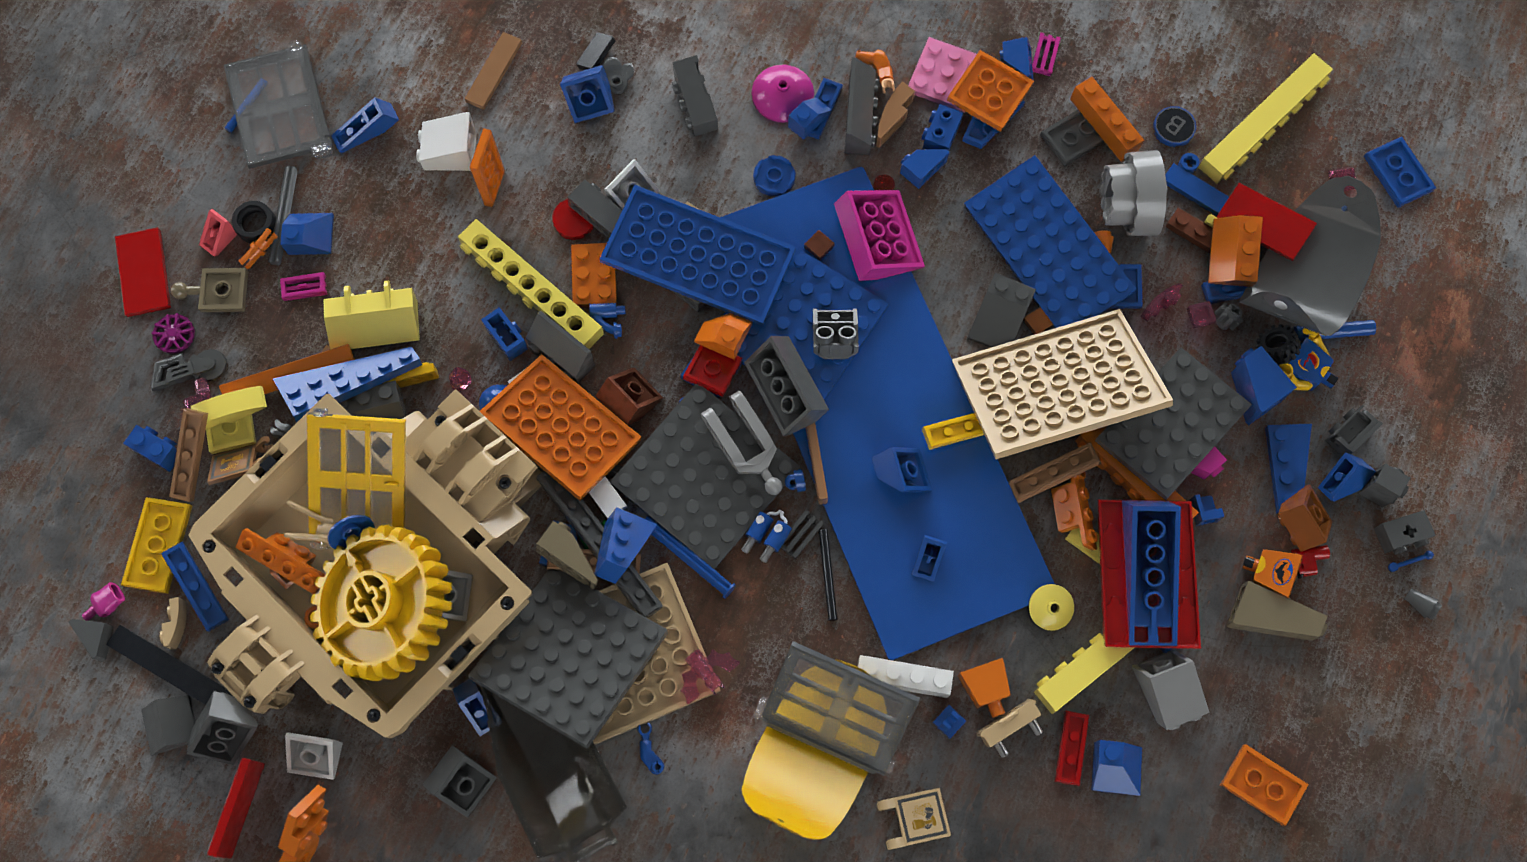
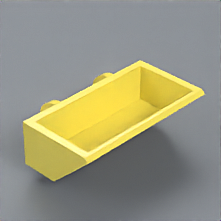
M384 281L383 292L373 293L372 290H367V294L354 295V293L351 294L350 286H344V297L324 299V321L330 349L349 344L350 349L419 340L418 301L412 288L393 290V288L391 289L390 281Z

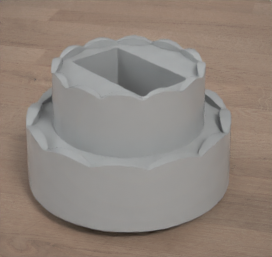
M1158 150L1126 153L1122 164L1104 166V171L1101 175L1103 183L1100 188L1102 195V218L1105 221V225H1123L1128 236H1158L1164 224L1166 193L1168 190L1162 156Z

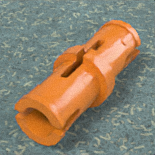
M266 228L257 241H253L250 244V249L238 260L239 263L244 265L250 259L245 268L250 270L259 257L267 253L266 249L278 236L273 232L267 239L272 230Z

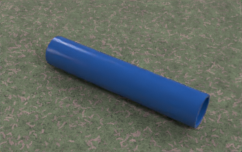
M1374 320L1345 322L1331 336L1321 334L1320 336L1322 339L1375 335L1376 323ZM1293 327L1299 341L1309 337V335L1303 333V327Z

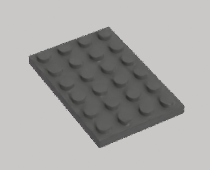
M1182 347L1157 372L1173 399V406L1108 425L1095 440L1096 443L1164 500L1168 499L1252 405Z

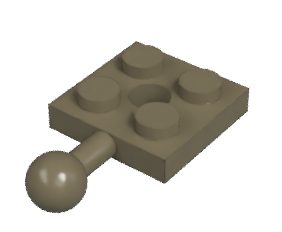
M246 268L202 269L200 286H187L183 282H176L171 286V294L176 299H184L188 295H199L198 310L200 312H245L248 270ZM222 286H228V291L225 294H218Z

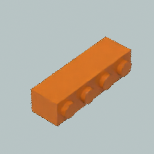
M1090 77L1077 85L1070 100L1117 158L1123 162L1126 153L1138 152L1144 142L1143 137L1096 80Z

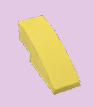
M256 386L212 397L192 405L191 409L208 413L206 430L223 422L233 423L266 408L267 404L263 387Z

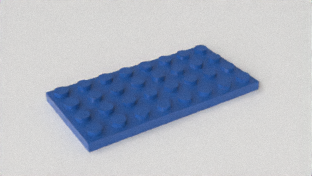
M1035 155L964 202L965 208L1019 281L1036 289L1033 300L1039 308L1043 309L1053 323L1054 328L1101 315L1136 292L1137 288Z
M634 185L602 252L600 263L763 326L796 251V247Z

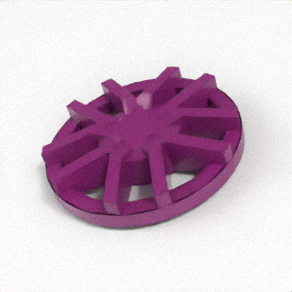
M178 313L167 314L154 324L155 327L152 332L155 345L161 351L169 354L179 353L187 349L195 336V328L192 322L187 317ZM175 318L174 324H171V319ZM189 325L190 328L182 330L184 327ZM159 328L164 329V332H158ZM190 333L189 339L186 340L183 336ZM182 339L185 344L180 347L178 342ZM168 340L165 347H162V345ZM173 344H175L177 347L176 349L170 348Z

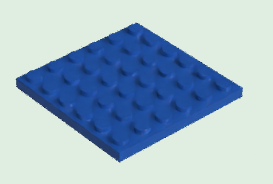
M778 237L777 239L779 241L792 245L780 237ZM796 247V251L763 326L756 323L752 324L737 356L742 357V364L745 365L744 362L770 336H789L825 401L855 355L848 359H823L813 353V309H857L858 344L860 349L888 308L889 303Z

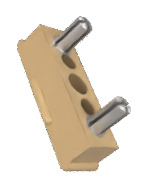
M1027 699L978 730L977 736L982 738L986 747L995 746L1002 758L1005 755L1007 756L1008 751L1002 743L1003 739L1028 723L1036 736L1043 732L1036 721V718L1042 715L1035 705L1036 700Z

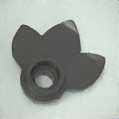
M610 56L604 61L603 67L610 83L611 92L619 95L625 92L628 86L627 81L634 75V68L632 63L622 65L617 58Z

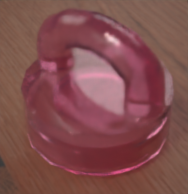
M456 367L449 374L453 390L456 389L461 392L472 383L471 375L463 368Z

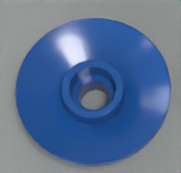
M349 516L338 521L330 529L327 539L330 546L334 549L338 545L347 548L346 540L350 535L360 536L363 529L368 527L375 528V525L371 518L367 516Z

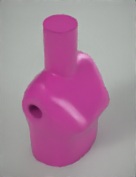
M109 582L102 589L93 593L90 597L92 606L82 614L84 620L89 621L96 614L99 617H107L125 601L124 594L119 586Z

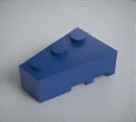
M616 507L604 524L595 576L616 584L658 524Z

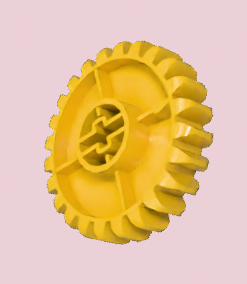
M381 525L377 529L368 527L362 530L360 536L350 535L346 540L347 548L338 545L333 551L335 557L333 562L325 560L322 567L326 574L324 577H316L315 586L320 588V591L311 596L310 603L317 605V610L311 613L310 622L319 624L313 632V637L318 641H323L320 646L327 653L331 654L330 660L334 666L340 665L343 667L346 675L371 681H380L383 678L392 680L398 678L401 672L409 673L413 671L416 666L415 660L425 661L429 657L428 644L438 646L440 637L436 631L438 628L446 629L448 625L447 619L443 618L442 614L452 609V602L445 600V595L452 590V583L442 580L448 574V567L446 564L439 563L441 554L436 548L430 547V542L427 538L416 535L413 531L402 527L395 528L389 525Z

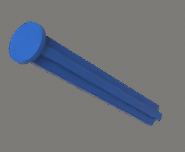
M647 516V517L645 518L646 520H649V521H651V522H653V523L658 524V523H657L655 520H653L650 516ZM658 524L651 533V535L721 592L724 599L736 587L735 583L731 584L661 525Z

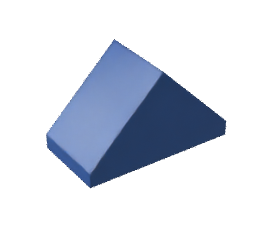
M925 535L921 542L912 575L934 582L947 542Z

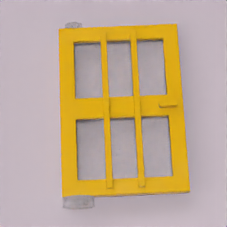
M314 408L313 413H308L307 415L308 510L325 518L333 519V525L349 516L364 515L371 518L375 529L381 525L405 528L406 420L328 414L327 408ZM308 516L309 534L316 535L318 524L323 525L324 523ZM310 541V546L314 549L324 550L331 548L329 543Z

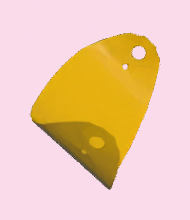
M836 660V661H839V662H841V663H843V664H845V665H848V666H850V667H852V668H854V669H857V670H859V671H861V672H863V673L868 674L865 670H863V669H861V668H859V667H857V666H854V665H852V664H849V663H846V662H843V661H840V660ZM818 665L806 669L801 674L838 691L843 679L842 676ZM795 681L789 689V692L827 709H830L834 697L798 681ZM859 684L853 698L887 713L884 696ZM785 697L777 709V712L819 731L826 718L825 715ZM852 705L849 706L845 717L880 733L884 731L885 720ZM842 723L835 737L872 755H876L880 740ZM767 725L746 771L742 795L749 807L758 815L794 834L797 833L802 837L818 840L830 836L840 824L856 799L868 772Z

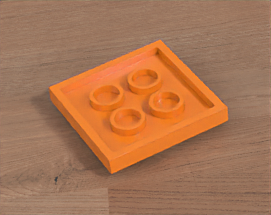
M980 50L949 94L947 101L1001 132L1032 87L1034 80Z

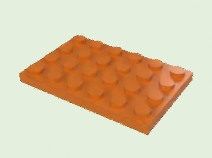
M542 354L480 410L519 450L579 501L641 441V436Z

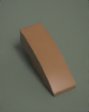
M903 81L895 89L883 110L876 141L878 148L906 121L907 108L914 101L915 91Z

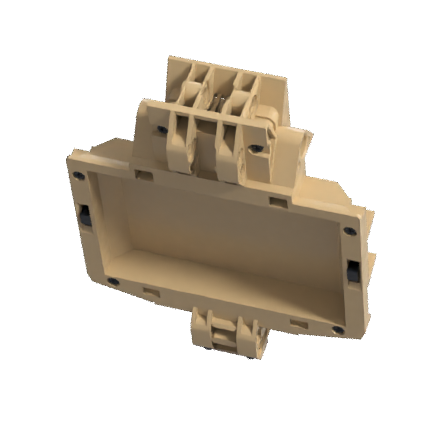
M456 389L438 406L439 409L429 419L420 411H415L402 418L406 420L405 529L427 538L430 542V547L436 548L441 554L439 563L446 564L448 570L472 574L467 621L447 620L448 625L446 629L438 628L436 631L440 637L438 646L428 644L429 657L425 661L415 660L416 666L413 671L409 673L401 672L398 678L392 680L383 678L380 681L365 680L346 675L343 667L340 665L334 666L330 660L331 654L327 653L320 646L323 641H318L313 637L315 629L308 627L305 623L304 616L306 611L310 607L316 606L310 603L313 594L295 583L288 589H285L270 574V568L235 547L242 530L245 528L265 539L276 532L280 534H309L308 515L288 506L287 502L291 501L308 509L307 415L317 417L333 415L352 416L330 394H325L194 523L189 533L190 539L217 584L223 590L221 594L247 620L238 626L214 650L207 663L215 677L246 708L255 713L265 714L269 708L278 710L284 708L294 698V694L289 688L302 677L327 704L336 705L385 738L396 737L407 730L410 723L443 689L452 690L454 687L451 683L493 640L499 638V633L529 604L528 598L532 595V591L494 554L507 540L514 545L528 525L530 517L520 507L541 487L536 478L542 472ZM320 428L321 471L341 472V429ZM347 430L348 473L365 474V431ZM376 432L373 436L371 435V474L392 475V433ZM391 447V449L384 456H382ZM321 487V516L333 519V525L341 520V489ZM347 489V517L353 515L365 516V490ZM371 491V520L375 525V529L381 525L392 526V492ZM484 537L485 540L476 548L473 543L475 541L479 542ZM290 538L291 541L307 547L310 552L317 555L310 566L326 574L322 565L325 560L332 562L335 560L333 555L334 548L329 543ZM232 568L244 578L237 586L225 576ZM340 679L353 690L346 699L333 687Z

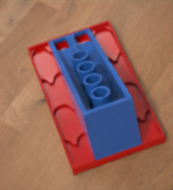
M1098 499L1104 646L1201 649L1192 502Z

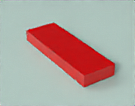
M1067 710L1064 712L1055 782L1080 786L1089 715Z

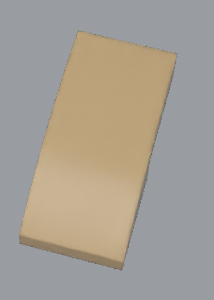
M179 597L169 599L170 606L167 607V615L171 622L162 623V631H160L161 643L164 647L171 650L177 649L184 633L187 618V601Z

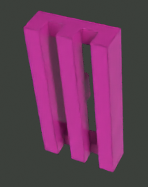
M1040 33L1032 63L1033 72L1051 76L1061 37L1052 38L1053 35L1044 36L1045 33ZM1042 42H1046L1041 66L1037 68L1036 65ZM1050 44H1054L1048 70H1045Z
M320 272L280 278L283 301L327 295L325 273ZM320 280V282H316V283H309V284L304 283V284H298V285H296V286L286 287V285H288V284H295V283H302V282Z

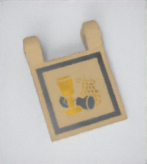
M940 788L877 802L879 811L896 809L902 837L887 840L886 846L888 850L951 836Z

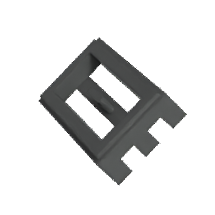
M807 510L791 527L792 531L781 547L783 551L795 560L824 525L814 515L809 514L810 512ZM807 518L809 521L796 535L792 542L788 546H785V543L789 540V538L794 534V532ZM814 523L816 527L798 549L793 552L791 549Z

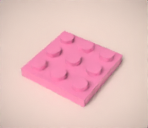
M929 37L908 86L915 91L916 96L965 113L964 110L948 102L947 98L977 54Z

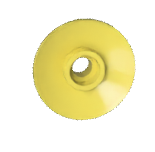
M1056 584L1043 585L1032 594L1029 601V614L1033 622L1040 628L1050 631L1058 630L1065 627L1072 619L1074 601L1071 594L1062 586ZM1052 604L1057 605V610L1055 612L1051 611Z

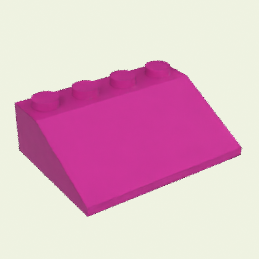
M899 190L846 191L834 203L859 281L878 280L925 267Z

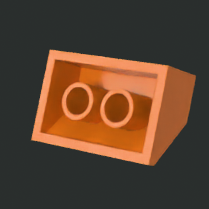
M1239 215L1213 219L1209 284L1253 287L1257 283L1263 217Z

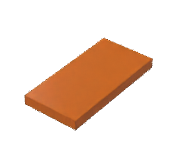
M483 128L470 164V170L484 205L492 207L505 169L491 130Z

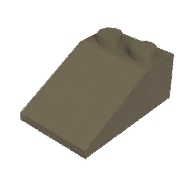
M553 521L537 542L536 552L574 579L590 586L589 588L594 590L598 580L575 537L570 533L571 529L562 522L557 524Z

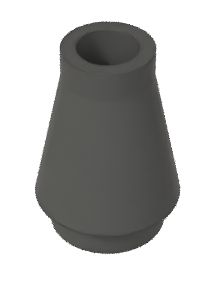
M1413 588L1410 589L1404 598L1424 618L1428 617L1431 620L1442 607L1438 599L1418 592Z

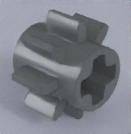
M1224 303L1214 312L1217 315L1215 322L1221 329L1227 330L1230 328L1233 331L1243 322V319L1240 318L1243 314L1242 310L1236 304L1231 303L1227 305V303Z

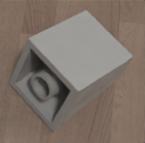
M1173 649L1132 666L1156 722L1164 729H1177L1183 723L1197 721L1203 715L1210 713L1193 660Z

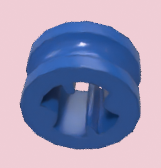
M1186 153L1181 157L1178 166L1193 174L1199 166V158L1193 153ZM1186 161H1190V164H1191L1192 166H1191V167H1188V164L1185 163V162H1186Z

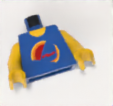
M1303 328V333L1309 335V337H1306L1300 343L1299 355L1295 354V360L1290 358V363L1280 364L1279 367L1282 368L1283 372L1297 387L1295 390L1312 391L1320 382L1331 389L1338 380V377L1328 372L1334 361L1330 357L1320 334Z

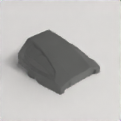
M813 309V353L823 359H848L857 354L859 349L857 309Z

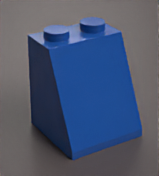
M1262 346L1255 351L1252 348L1246 351L1234 363L1236 368L1231 372L1237 393L1252 404L1243 414L1248 426L1281 403L1297 388Z

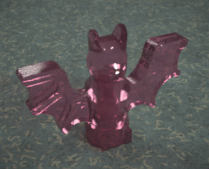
M699 649L695 650L685 659L691 670L688 673H682L684 686L680 691L685 695L686 703H692L700 695L697 688L698 678L703 679L706 687L714 695H717L715 690L719 686L723 688L725 686L720 681L719 676L713 672V666H720L729 672L736 668L740 661L735 660L730 652L719 654L712 650L708 657H704Z

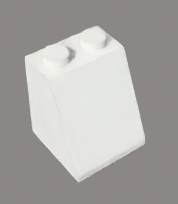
M464 112L422 122V130L418 132V140L421 145L420 149H417V162L421 163L423 170L471 171L470 164L476 150L477 132L470 113Z

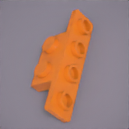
M1083 472L1070 478V483L1051 489L1058 531L1065 533L1079 528L1083 546L1093 551L1097 549L1096 542L1098 537L1093 529L1092 520L1094 516L1089 508L1088 499L1090 495L1085 487L1084 479L1086 474Z
M248 528L242 530L235 546L236 549L312 594L318 592L319 588L315 586L316 577H324L325 574L310 566L317 555L310 552L307 547L298 545L291 541L290 538L284 537V534L276 532L265 539Z

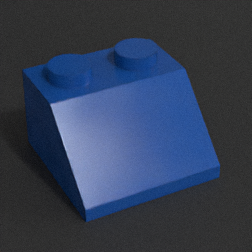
M603 65L563 77L560 86L574 123L614 112L610 83Z

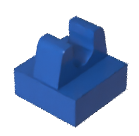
M948 705L932 723L950 739L966 720Z

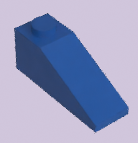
M374 97L336 130L331 137L338 151L343 153L385 133L399 121V118L391 103Z

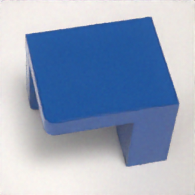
M1198 494L1189 500L1192 502V507L1199 512L1194 517L1196 526L1216 523L1224 518L1222 508H1215L1211 495L1200 497Z

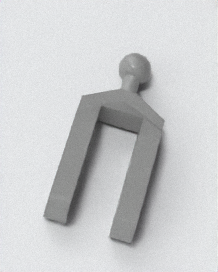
M738 391L729 396L730 401L763 451L747 462L714 410L709 408L702 412L701 417L737 473L761 474L765 480V490L771 495L779 494L782 490V482L778 478L773 477L768 470L777 448L743 393Z

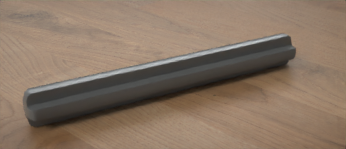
M286 166L284 170L273 231L278 238L271 244L268 262L271 265L279 266L282 262L284 248L281 246L282 224L291 211L298 172L295 166Z

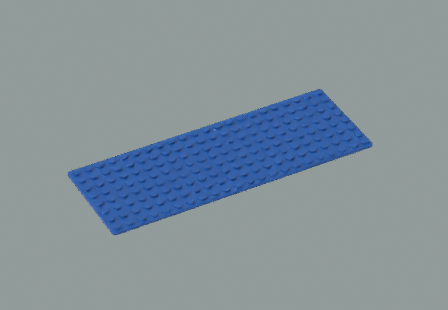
M857 167L720 218L776 240L780 237L816 260L818 259L804 248V244L820 230L835 243V246L820 262L889 303L888 308L825 399L829 410L815 422L828 494V503L823 504L886 656L889 660H895L1029 606L1032 594L1039 587L1055 583L998 459H995L985 435L931 450L928 448L922 432L924 426L972 414L974 411L912 272L878 280L859 281L834 206V203L846 191L874 190L865 169ZM806 428L794 432L793 435L815 485ZM891 447L919 448L932 491L900 492L877 478L871 457ZM925 535L947 542L934 582L912 575L921 542Z

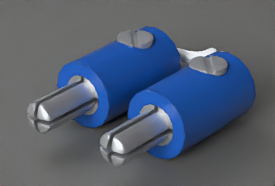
M778 510L777 512H768L767 514L764 512L758 513L745 534L748 540L742 548L744 553L748 554L755 542L760 544L774 521L770 515L776 516L780 514L784 522L780 520L776 522L763 543L766 549L761 555L760 560L767 563L773 551L779 552L792 531V528L787 524V519L783 516V511Z

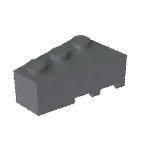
M697 55L673 62L675 81L672 82L675 95L679 94L680 100H678L681 112L685 111L687 115L685 118L687 129H692L694 137L718 130V119L710 94L707 93L704 85V76L699 71Z

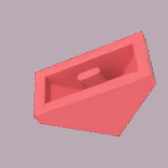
M211 209L208 212L199 246L216 257L238 234L228 220Z

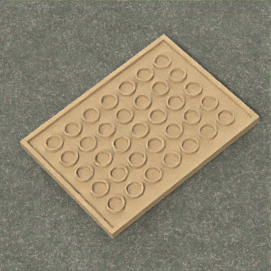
M1120 309L952 359L960 383L995 459L1173 406L1171 395Z

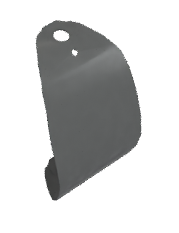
M1351 176L1334 177L1328 180L1295 210V212L1316 222V227L1294 261L1268 249L1259 265L1257 283L1253 287L1245 289L1239 303L1324 336H1331L1343 326L1366 286L1381 241L1380 216L1376 197L1372 189L1362 181ZM1346 186L1354 187L1357 195L1353 198L1346 196L1344 188ZM1347 206V211H1342V207Z

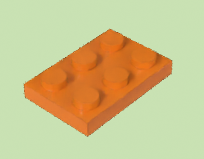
M607 243L571 245L573 302L580 308L590 307V304L598 303L617 304L616 268L600 263V257Z
M1246 744L1240 748L1220 786L1282 826L1287 825L1309 785Z

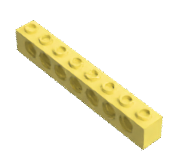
M475 219L458 236L461 242L460 248L468 255L473 254L476 257V262L482 268L488 267L491 270V275L499 282L503 280L507 284V289L512 294L516 295L518 293L523 298L522 301L530 309L534 307L538 312L541 310L588 349L604 335L601 325L480 221ZM487 244L484 249H478L480 245ZM496 258H503L500 262H493ZM519 271L515 276H509L510 272ZM528 284L534 285L531 289H524ZM545 297L550 298L546 303L540 302ZM559 311L566 312L565 315L561 317L555 316L556 313ZM577 324L582 326L579 330L576 331L571 329L574 325Z

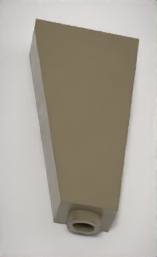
M1247 581L1241 585L1226 627L1312 641L1320 636L1322 637L1328 625L1325 623L1327 615Z

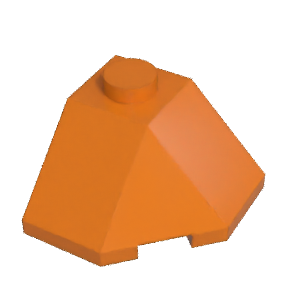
M732 313L725 314L703 322L694 342L735 360L753 322Z

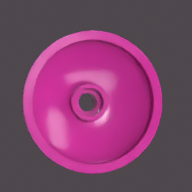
M776 65L765 69L757 76L752 86V101L755 108L762 116L775 122H788L789 114L803 101L814 98V88L810 78L802 70L790 65Z

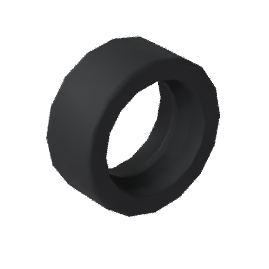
M248 201L242 203L234 211L232 226L243 241L251 244L253 241H257L266 228L272 230L267 239L272 235L276 217L265 203ZM255 212H262L267 218L265 225L258 231L246 232L242 227L245 218Z

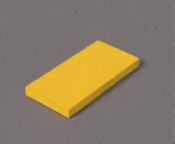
M149 497L145 498L121 586L165 594L169 593L173 573L161 553L183 542L192 505Z

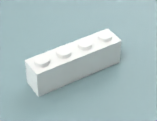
M860 655L857 667L865 670L870 676L901 690L948 698L951 695L954 671Z

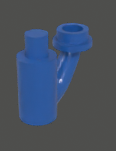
M616 303L590 304V317L601 325L604 331L613 334L615 339L622 337L621 324L614 322V326H612L603 319L617 318V315L626 314L625 306H617Z

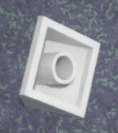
M633 159L605 188L606 197H612L616 201L617 206L623 210L634 185L655 193H659L660 190L638 162Z
M287 732L285 735L287 773L334 780L343 743L333 739Z

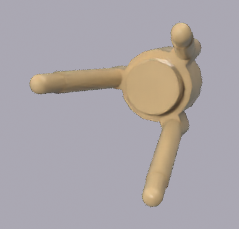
M288 501V506L324 524H318L316 535L285 533L284 537L293 538L294 540L329 543L327 536L330 529L334 526L333 519L325 518Z

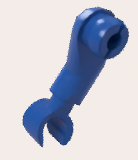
M647 722L649 727L647 733L641 732L640 725L637 727V731L641 735L640 758L653 774H660L664 770V763L652 750V742L649 738L652 726Z

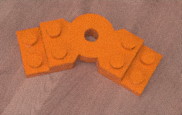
M317 785L288 813L278 848L283 850L279 862H309L313 857L319 844L318 836L325 831L328 825L326 819L329 811L323 808L325 804L323 798L326 789L322 786Z

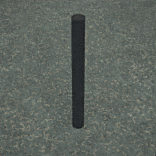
M822 529L819 530L828 621H835L838 619L828 530Z

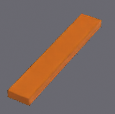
M349 344L219 385L221 393L225 394L245 388L262 386L264 394H268L278 390L273 378L354 360Z

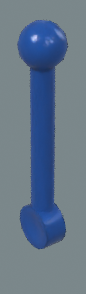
M1426 551L1423 555L1400 563L1392 562L1388 565V570L1395 572L1398 568L1423 559L1430 560L1434 554L1432 551Z

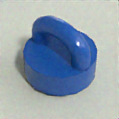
M802 469L794 470V474L788 475L785 478V486L788 489H797V492L807 490ZM795 480L796 484H791L790 481Z

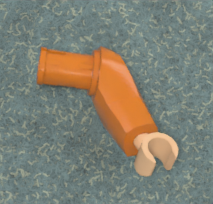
M880 49L875 52L857 50L855 58L875 67L883 93H886V88H892L894 92L893 72L885 52Z

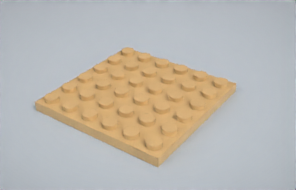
M668 563L639 574L663 605L661 610L648 619L666 628L668 634L589 747L721 691ZM616 584L599 591L636 612Z

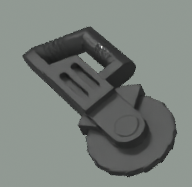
M208 349L202 351L197 356L193 354L189 362L185 361L182 353L157 361L154 365L151 389L152 391H158L196 378L198 381L200 378L207 381L215 380L224 373L227 366L226 358L218 350ZM180 364L167 369L166 380L161 381L164 368Z

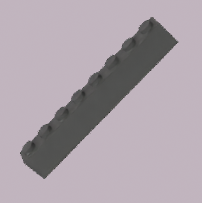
M584 180L567 197L568 204L609 239L622 209L617 206L616 201L612 197L603 195L596 184H590ZM674 292L697 312L705 305V303Z

